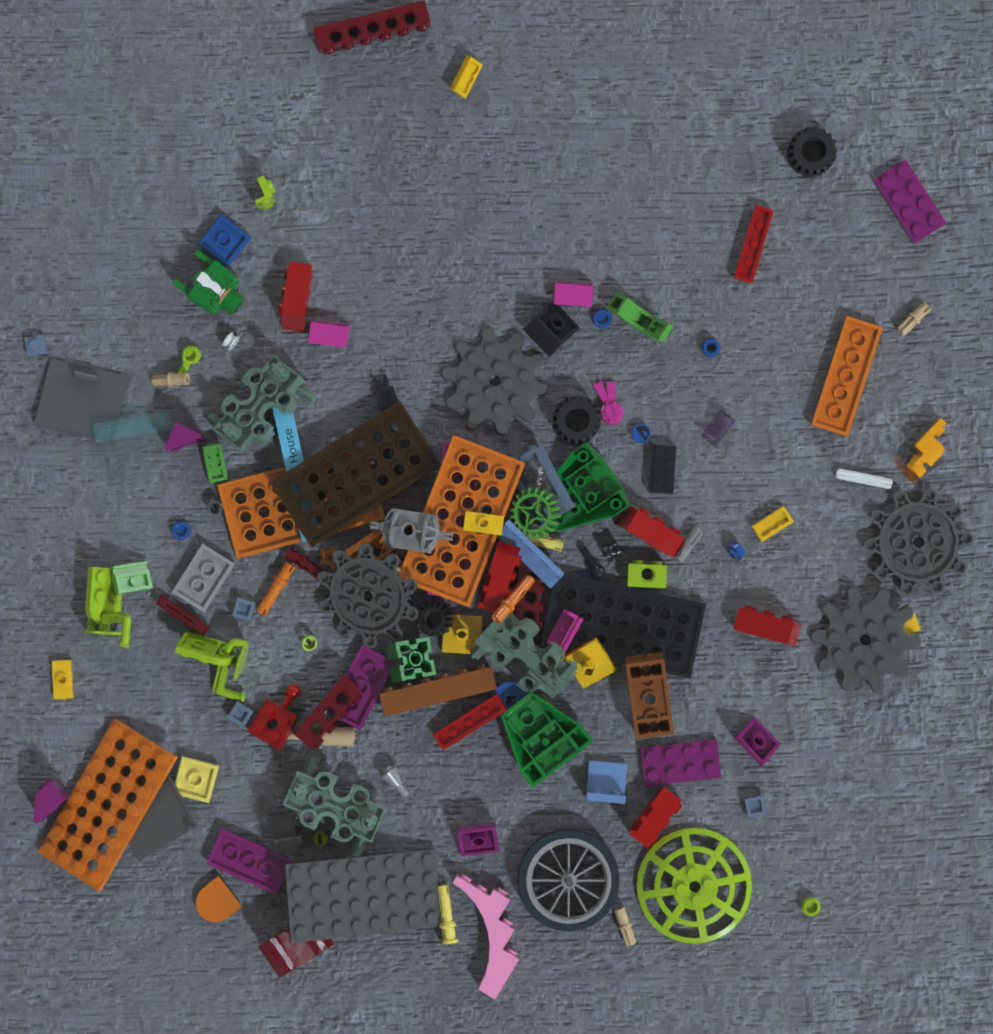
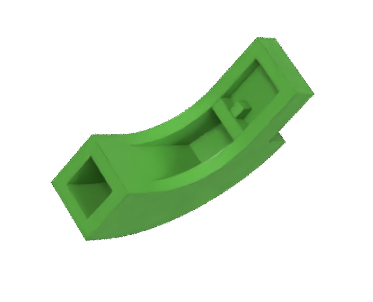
M617 292L606 307V309L626 324L661 343L664 342L673 328L669 323L649 314L628 297Z

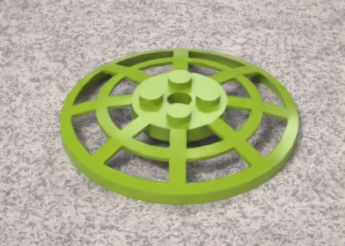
M703 828L676 830L655 842L641 861L636 883L640 907L652 926L673 940L692 944L713 941L731 931L743 918L748 908L752 891L750 870L740 850L723 835ZM689 834L710 836L719 840L720 843L715 851L702 846H691ZM682 836L684 848L672 852L665 860L655 854L666 842ZM727 846L738 857L743 866L744 873L733 875L729 864L721 856ZM693 852L705 853L711 857L705 865L695 863ZM685 854L686 865L677 870L669 864L676 857ZM651 860L659 866L655 877V890L643 891L644 873L648 862ZM717 861L724 867L728 877L716 878L712 868ZM665 870L673 876L671 887L660 889L661 878ZM693 881L700 883V889L696 892L689 889V885ZM746 881L745 900L740 912L730 907L735 894V883ZM729 885V894L726 902L716 897L719 886ZM673 895L679 903L673 912L665 905L662 899L663 896ZM656 898L660 908L668 916V919L662 926L650 914L645 899ZM711 903L721 909L714 916L708 919L704 918L703 909ZM685 908L695 910L697 921L684 920L679 918ZM725 913L734 918L732 923L725 929L714 935L707 936L706 925L717 921ZM675 922L684 926L698 927L700 938L682 937L671 933L669 929Z

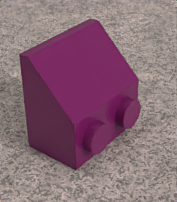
M51 779L46 780L38 787L40 791L35 796L33 818L35 824L43 821L70 798L69 792L58 779L53 781Z

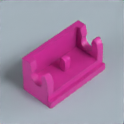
M555 282L554 304L592 307L594 285Z
M312 320L308 343L346 348L350 325Z
M564 609L546 643H557L566 652L583 619Z

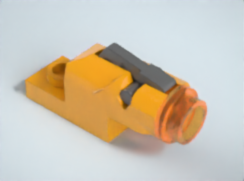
M942 418L938 419L912 446L918 453L913 455L902 472L912 483L916 480L918 481L942 463L940 457L943 454L944 447L934 438V436L938 438L945 431L944 426L946 422Z

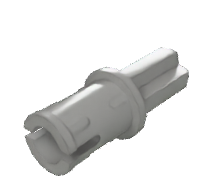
M694 526L686 539L683 540L674 557L683 563L690 551L695 549L694 546L703 535V530Z

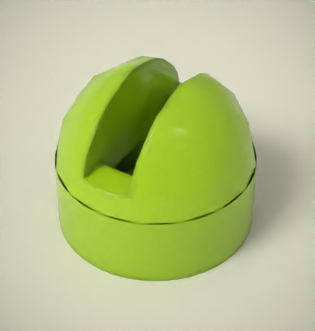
M305 635L301 640L302 647L306 651L314 650L317 647L316 638L313 635ZM309 638V640L312 642L311 646L308 644L306 639Z
M322 830L315 832L313 835L314 844L324 846L328 842V834ZM319 834H322V843H318Z

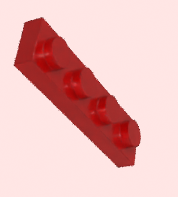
M755 205L733 279L752 284L774 210Z
M496 694L437 731L433 736L443 751L508 709L499 695Z

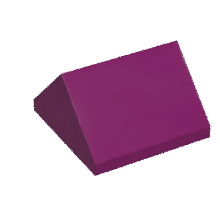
M175 423L164 448L165 451L171 453L206 440V438L196 431Z
M755 717L733 736L761 767L781 745Z
M496 822L457 826L461 856L499 852Z

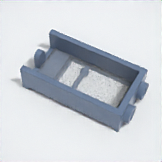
M533 445L525 450L526 453L521 456L519 454L513 457L525 463L517 484L520 494L522 490L528 492L529 487H533L534 490L536 487H540L541 491L547 489L548 494H554L552 500H558L555 507L561 508V510L556 511V514L560 515L576 507L548 458L544 446L536 447V445ZM530 498L526 505L532 506L534 502H537L538 498ZM545 504V505H544V512H545L546 514H548V509H547V506H546V504ZM531 510V511H533V513L535 514V516H539V515L535 512L536 510ZM537 521L538 526L545 524V521Z

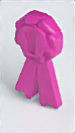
M599 381L598 384L594 383L593 387L603 403L600 409L601 420L608 425L618 424L623 418V409L620 404L615 402L616 382L610 383L607 381V392L602 381Z

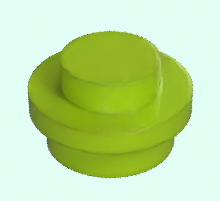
M807 897L801 903V909L807 916H815L820 911V902L814 897Z

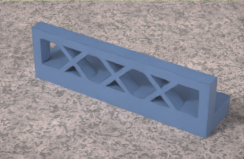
M510 520L505 523L502 529V536L497 535V538L504 543L521 548L519 556H522L521 561L551 589L564 576V573Z

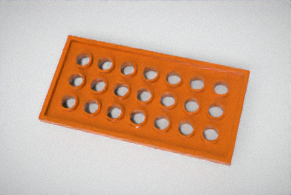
M453 435L423 513L434 514L438 517L440 509H447L449 512L447 519L441 520L438 517L442 532L458 534L460 541L457 545H452L449 543V540H439L435 546V552L431 556L425 555L424 552L408 550L399 576L403 579L413 578L417 581L418 588L470 607L497 535L463 531V527L457 526L456 518L458 516H465L466 511L481 513L483 505L491 506V515L505 517L525 463ZM461 455H468L470 457L468 465L463 466L459 463ZM479 462H486L488 464L486 472L481 473L477 470ZM497 469H504L506 471L504 479L499 480L495 477ZM454 473L462 474L463 480L461 483L455 484L452 481ZM472 480L480 481L481 488L479 490L473 491L470 488ZM490 487L498 488L499 495L497 497L491 498L488 495ZM447 491L455 492L456 498L454 501L448 502L445 499ZM465 498L473 499L474 506L472 508L466 509L463 506ZM469 541L477 542L478 549L475 552L467 550V543ZM444 552L452 553L453 559L450 563L442 561L441 557ZM462 559L470 560L471 567L468 570L460 568L459 564ZM419 563L427 565L428 570L425 574L417 572L416 568ZM437 570H443L446 573L443 581L435 579L434 575ZM455 577H461L464 580V585L461 588L453 586L452 582Z
M366 445L356 447V450L359 453H365L367 448ZM342 453L340 461L345 464L349 463L351 456L348 453ZM369 459L367 460L366 465L369 469H372ZM326 463L323 467L324 472L327 474L331 468H335L331 463ZM285 467L217 485L237 559L302 542L299 528L288 511L281 513L278 510V504L281 500L273 492V488L270 485V482L286 473ZM357 469V472L350 474L352 479L358 480L361 477V472ZM309 474V475L307 476L308 482H309L310 484H312V483L310 482V476H311V474ZM337 479L334 482V487L339 486L344 489L345 482ZM364 485L361 490V494L364 496H369L372 492L371 487L368 485ZM257 488H262L265 491L262 499H257L254 496ZM324 489L320 490L325 494V500L328 499V491ZM239 493L246 495V501L243 504L236 502V496ZM348 495L345 497L344 503L347 506H353L355 498ZM382 504L338 532L370 524L371 521L384 520L385 515ZM264 506L270 510L269 516L265 518L259 514L260 508ZM330 506L328 508L330 516L335 517L339 514L338 507ZM245 511L251 514V520L247 523L241 520V514ZM316 516L318 527H320L323 521L320 519V516ZM286 520L293 522V528L290 531L283 529L282 525ZM267 525H272L275 529L272 536H267L264 533V528ZM249 530H253L256 533V538L253 541L246 539L245 535Z
M114 718L38 853L90 887L101 892L178 757ZM120 740L125 742V747L122 750H119L117 747ZM136 749L140 751V757L137 760L133 758V752ZM113 756L115 758V764L114 766L110 767L108 765V759ZM150 759H154L156 762L153 769L148 767ZM126 766H129L131 772L128 776L125 777L123 774V769ZM101 773H104L106 780L100 784L98 777ZM144 775L146 778V783L143 786H140L138 783V779L140 776ZM116 783L121 785V790L118 793H115L113 790ZM95 790L96 798L91 801L89 799V792ZM132 792L136 794V800L133 803L129 801V795ZM109 799L111 801V808L106 810L104 802ZM84 806L87 813L84 817H81L79 810ZM122 809H125L127 812V816L125 819L121 820L119 818V812ZM97 816H100L102 819L99 827H96L94 824ZM75 823L77 831L71 834L70 826ZM112 826H115L117 833L112 837L109 830ZM87 833L92 835V841L89 844L85 842V835ZM63 840L67 842V848L64 851L60 849V843ZM102 843L107 844V851L105 853L100 851ZM77 850H81L83 853L79 861L75 858ZM95 859L98 862V866L95 870H92L90 863Z

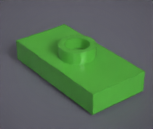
M221 442L202 445L209 484L227 481L228 476Z

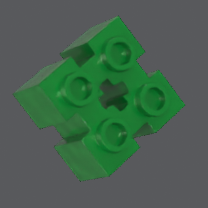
M429 637L385 645L387 658L393 661V667L389 668L392 683L436 675L434 660H429L428 653L432 652Z

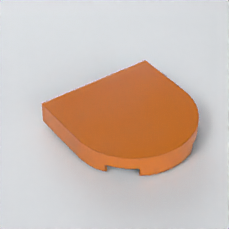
M217 876L203 887L196 898V909L199 915L209 922L223 921L242 907V904L220 876Z

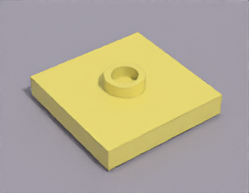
M182 756L174 783L180 795L210 803L219 765Z

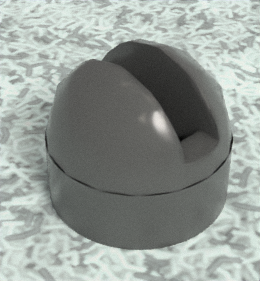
M213 500L207 506L208 512L214 516L221 514L224 510L220 500Z

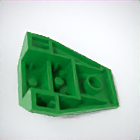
M533 692L527 694L501 715L520 772L532 788L593 742V739L582 725Z

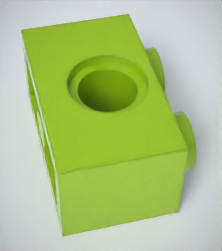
M632 560V564L628 563L627 587L666 588L667 565H663V561H651V565L644 564V560ZM646 568L652 571V577L648 580L642 577V571Z

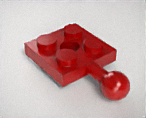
M290 684L286 687V697L280 706L266 698L247 730L249 734L281 751L300 718L287 710L292 699L298 698L301 693L300 687L296 684ZM272 720H277L278 722L275 729L269 728Z

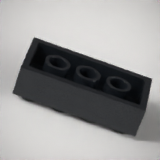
M652 444L649 493L673 494L676 446Z

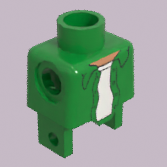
M197 249L194 255L206 263L209 268L197 272L193 278L194 287L192 290L177 279L172 284L188 295L187 298L211 315L217 316L222 309L228 314L233 315L245 299L243 295L237 292V289L240 287V281L216 259L212 261Z

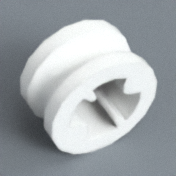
M230 332L222 346H227L228 350L231 351L240 337L234 336V333Z

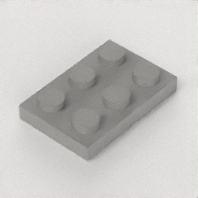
M202 543L172 593L205 613L235 566V563Z

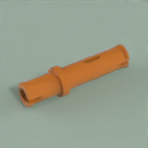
M285 561L278 575L274 576L273 579L275 580L255 609L258 613L264 616L267 615L282 588L287 586V580L296 568L295 566Z
M527 574L524 575L523 579L509 596L500 602L501 606L491 616L494 622L502 624L507 615L515 610L516 604L535 583L533 577Z

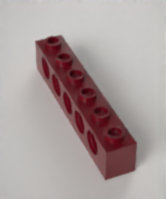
M424 0L314 27V32L320 54L329 55L335 53L337 49L349 50L354 48L353 45L357 44L366 46L372 44L374 40L386 41L391 39L390 36L398 35V37H402L414 30L423 32L428 30V27H431V22ZM413 16L415 21L412 24H408L405 22V18ZM393 20L397 25L394 28H388L386 26L387 22ZM376 25L378 30L375 33H370L368 27ZM356 29L360 33L357 37L353 38L349 33L351 30ZM339 34L341 39L338 42L331 41V36Z

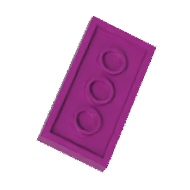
M906 159L872 180L913 245L947 224Z
M363 644L361 645L346 677L363 691L361 693L362 698L356 705L352 703L348 708L350 712L343 720L341 718L339 720L358 730L362 729L379 696L378 694L390 675L389 668L393 667L392 660H388L386 656ZM345 694L339 695L337 703L345 704L348 699ZM328 709L326 712L332 716L335 715L333 709Z
M717 739L640 748L644 786L721 778Z
M222 828L206 864L277 895L285 877L284 864H291L292 858Z

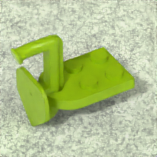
M88 567L85 602L88 622L87 630H83V633L121 635L118 645L128 648L130 646L131 617L129 613L120 612L122 594L115 595L112 570L110 568ZM110 624H122V632L110 631ZM96 625H101L98 630H95Z
M186 630L176 645L175 653L186 658L197 659L202 663L218 665L213 684L215 694L241 702L245 701V691H233L225 688L230 666L236 668L233 680H237L240 676L249 650L248 641L234 638L226 643ZM234 646L242 648L240 656L237 655V651L234 648Z

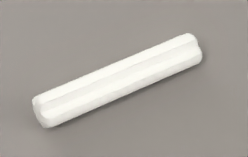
M840 468L836 471L837 479L886 489L892 487V479Z

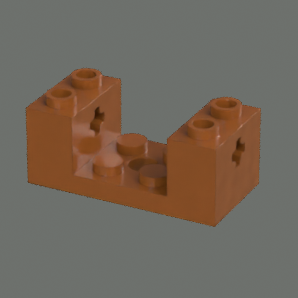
M663 652L625 657L635 738L640 739L674 734ZM647 694L655 696V700L652 703H647L644 700Z

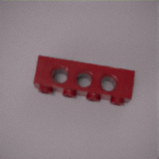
M520 561L518 567L517 585L524 575L532 572L522 561ZM537 577L535 583L528 590L535 593V601L527 602L524 594L516 604V617L522 620L526 611H533L535 614L533 621L539 626L540 630L538 632H542V621H539V613H543V601H540V594H544V582H541V579Z
M344 675L295 731L294 735L311 750L314 748L318 749L325 741L322 738L327 733L331 734L337 727L335 723L339 718L343 720L350 712L348 708L352 703L356 705L359 702L363 691ZM345 694L348 699L345 704L337 703L339 695ZM327 709L335 711L332 719L325 718L324 713ZM317 723L321 724L322 731L319 734H314L312 726Z

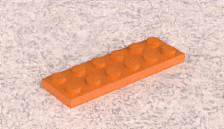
M849 316L845 317L811 426L848 437L883 327Z

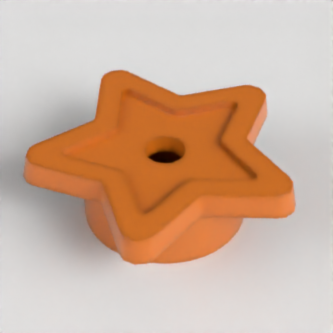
M336 545L329 550L320 549L323 556L319 563L320 565H328L332 570H335L336 563L333 557L329 559V556H332L333 552L337 550Z

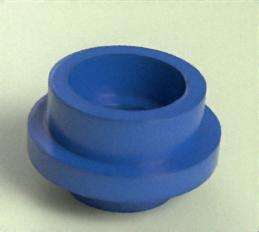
M708 338L702 343L701 351L706 357H715L720 352V344L716 339ZM713 345L714 350L711 352L708 351L707 346Z
M734 542L727 546V552L733 559L741 560L743 558L745 550L739 543Z

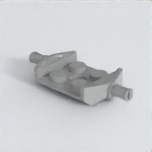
M392 508L387 513L384 522L371 521L370 523L376 525H370V529L382 531L385 546L389 548L431 554L439 540H453V538L447 537H453V533L441 531L438 517L434 514ZM408 525L413 526V533L411 535H406L405 528Z

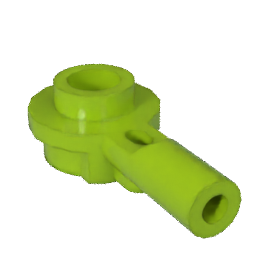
M196 346L184 348L182 351V360L184 362L177 374L186 373L191 364L198 363L201 358V352Z

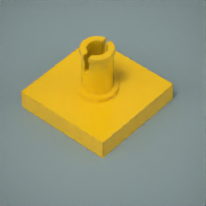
M452 614L451 617L454 618V621H451V624L453 625L448 628L450 631L443 635L442 652L471 654L470 651L477 645L474 641L482 632V616Z
M597 638L565 654L564 657L566 663L569 660L577 663L578 669L575 671L577 673L575 677L583 689L616 671V666Z

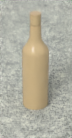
M312 726L314 734H319L322 731V727ZM336 727L331 734L327 733L322 738L325 741L321 746H354L355 727ZM291 732L287 740L299 739L294 735L295 732Z

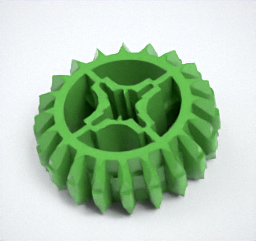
M529 487L528 492L522 490V495L517 494L515 496L518 501L511 502L515 508L509 509L510 512H514V515H511L509 518L515 519L513 524L519 526L518 529L521 532L523 531L526 537L529 535L530 539H534L535 536L537 539H541L542 534L545 537L549 536L548 531H555L552 525L558 526L559 524L555 519L561 518L560 514H556V511L561 510L560 507H555L558 500H552L554 494H548L547 489L541 491L540 487H536L535 490L533 487ZM530 498H538L537 502H534L532 506L525 505ZM545 504H546L547 509H548V514H546V513L544 512V505H545ZM531 510H536L535 512H536L539 516H535V514H534L533 511H531ZM522 512L526 514V521L523 519ZM538 520L545 521L542 527L538 529L532 528Z

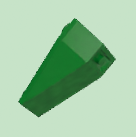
M587 442L570 453L557 471L572 502L576 505V507L562 514L561 518L555 519L559 523L558 526L553 525L557 532L615 517L630 506L623 485L603 456ZM554 487L548 489V494H554L553 498L558 496Z

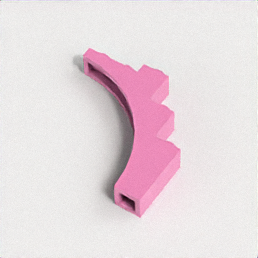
M457 874L453 883L462 889L476 904L483 916L488 931L490 945L489 960L478 990L496 999L519 961V957L516 956L518 953L509 947L507 949L504 948L515 930V927L512 926L513 922L505 917L500 919L501 914L510 901L509 893L499 887L498 890L493 888L489 894L487 893L488 889L480 884L476 886L471 883L472 879L464 874L459 876Z

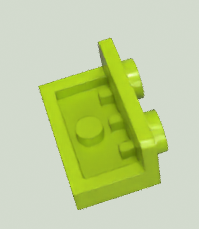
M263 175L257 178L264 196L254 200L258 209L267 210L273 207V203L276 202L273 195L276 191L271 180H266Z

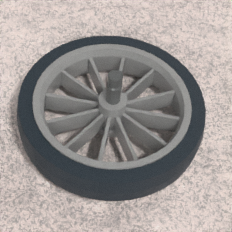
M577 829L555 830L537 839L524 854L517 878L519 894L527 911L541 924L560 931H578L599 922L613 906L618 894L620 881L618 866L609 848L594 835ZM567 844V870H564L552 850L553 847ZM570 844L585 847L573 870H570ZM549 849L560 866L561 873L538 861ZM587 850H590L599 861L576 874L577 867ZM536 863L555 873L559 878H532ZM600 863L602 864L605 879L578 878V876ZM532 882H559L558 885L537 897L532 886ZM577 882H605L600 897L577 884ZM562 886L550 910H547L538 899ZM575 886L599 899L588 911L577 894ZM567 889V916L552 913L562 893ZM570 889H573L585 910L584 913L570 916Z

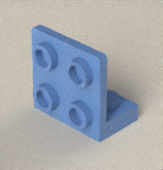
M590 760L586 800L625 804L627 764Z

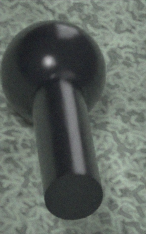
M586 546L580 548L579 551L591 568V576L594 579L603 578L605 568L596 563Z

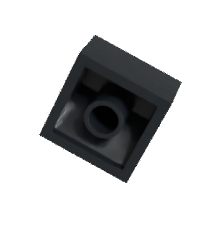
M553 301L538 313L523 330L550 357L580 327Z

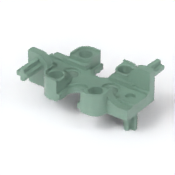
M273 355L262 370L252 368L242 377L241 381L251 389L250 397L247 400L240 401L230 394L221 404V411L224 414L222 419L212 412L211 415L207 416L206 422L214 427L212 430L222 440L227 441L242 453L251 442L266 443L275 435L274 427L265 421L264 414L266 410L273 407L279 409L284 414L291 415L297 407V401L294 397L299 396L311 404L315 402L317 395L306 387L307 383L298 373ZM260 377L257 383H253L255 378ZM268 385H274L275 389L272 393H265V388ZM289 398L288 403L282 405V401ZM235 406V407H236L235 411L232 412V413H229V410H230L232 407ZM243 415H250L248 423H241ZM261 428H265L262 434H257Z
M512 612L507 615L502 624L493 621L474 641L477 645L470 651L471 657L478 660L485 652H491L490 659L498 668L503 664L507 665L513 658L521 659L525 663V670L520 674V680L516 685L524 692L530 693L536 689H541L553 699L577 674L575 672L578 669L577 663L571 660L565 663L563 661L565 652L557 643L551 642L544 649L538 648L534 644L533 637L540 629L531 619L523 618L519 620ZM514 636L519 641V644L513 643L511 637ZM539 663H543L548 670L541 669Z
M307 756L301 772L297 771L283 806L299 812V822L311 830L316 829L322 817H331L335 821V828L331 838L344 843L350 841L353 836L356 837L349 855L360 857L366 843H372L386 808L369 802L370 796L367 789L353 784L348 796L343 798L336 796L333 788L338 777L328 772H320L315 778L311 777L318 760ZM325 776L329 779L327 787L319 785L320 777ZM360 791L364 794L365 799L363 802H357L354 799L356 792ZM312 795H321V804L314 805L311 802ZM349 809L357 811L358 816L355 820L347 818L346 814ZM306 812H311L314 815L313 822L306 823L303 820V815ZM346 827L349 829L350 834L347 838L340 837V828Z

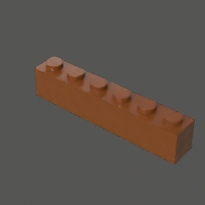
M482 664L475 666L476 670L468 672V668L458 670L457 675L453 676L445 673L438 675L436 680L431 681L430 677L419 680L420 684L412 685V682L401 684L400 689L396 690L393 689V686L384 688L382 693L378 694L383 716L394 715L495 690L497 686L492 667Z

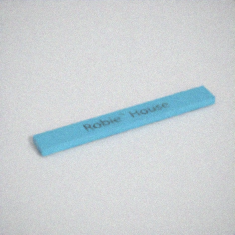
M289 398L284 399L282 405L288 403ZM272 407L286 472L304 461L294 414H284L279 409ZM293 484L291 492L296 495L302 492L301 485ZM304 500L301 503V507L303 510L309 511L312 509L313 504L310 500ZM315 516L312 518V524L313 526L318 527L317 518ZM299 530L302 543L307 542Z

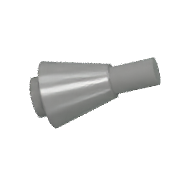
M389 764L381 770L382 774L380 777L395 788L402 798L406 797L409 793L402 785L396 765L391 766Z

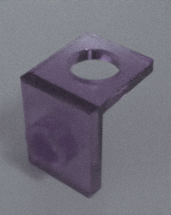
M720 410L703 431L701 437L717 447L721 439L735 423V420Z

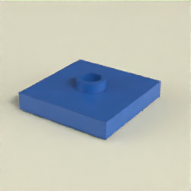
M221 214L199 241L198 245L229 268L252 238Z

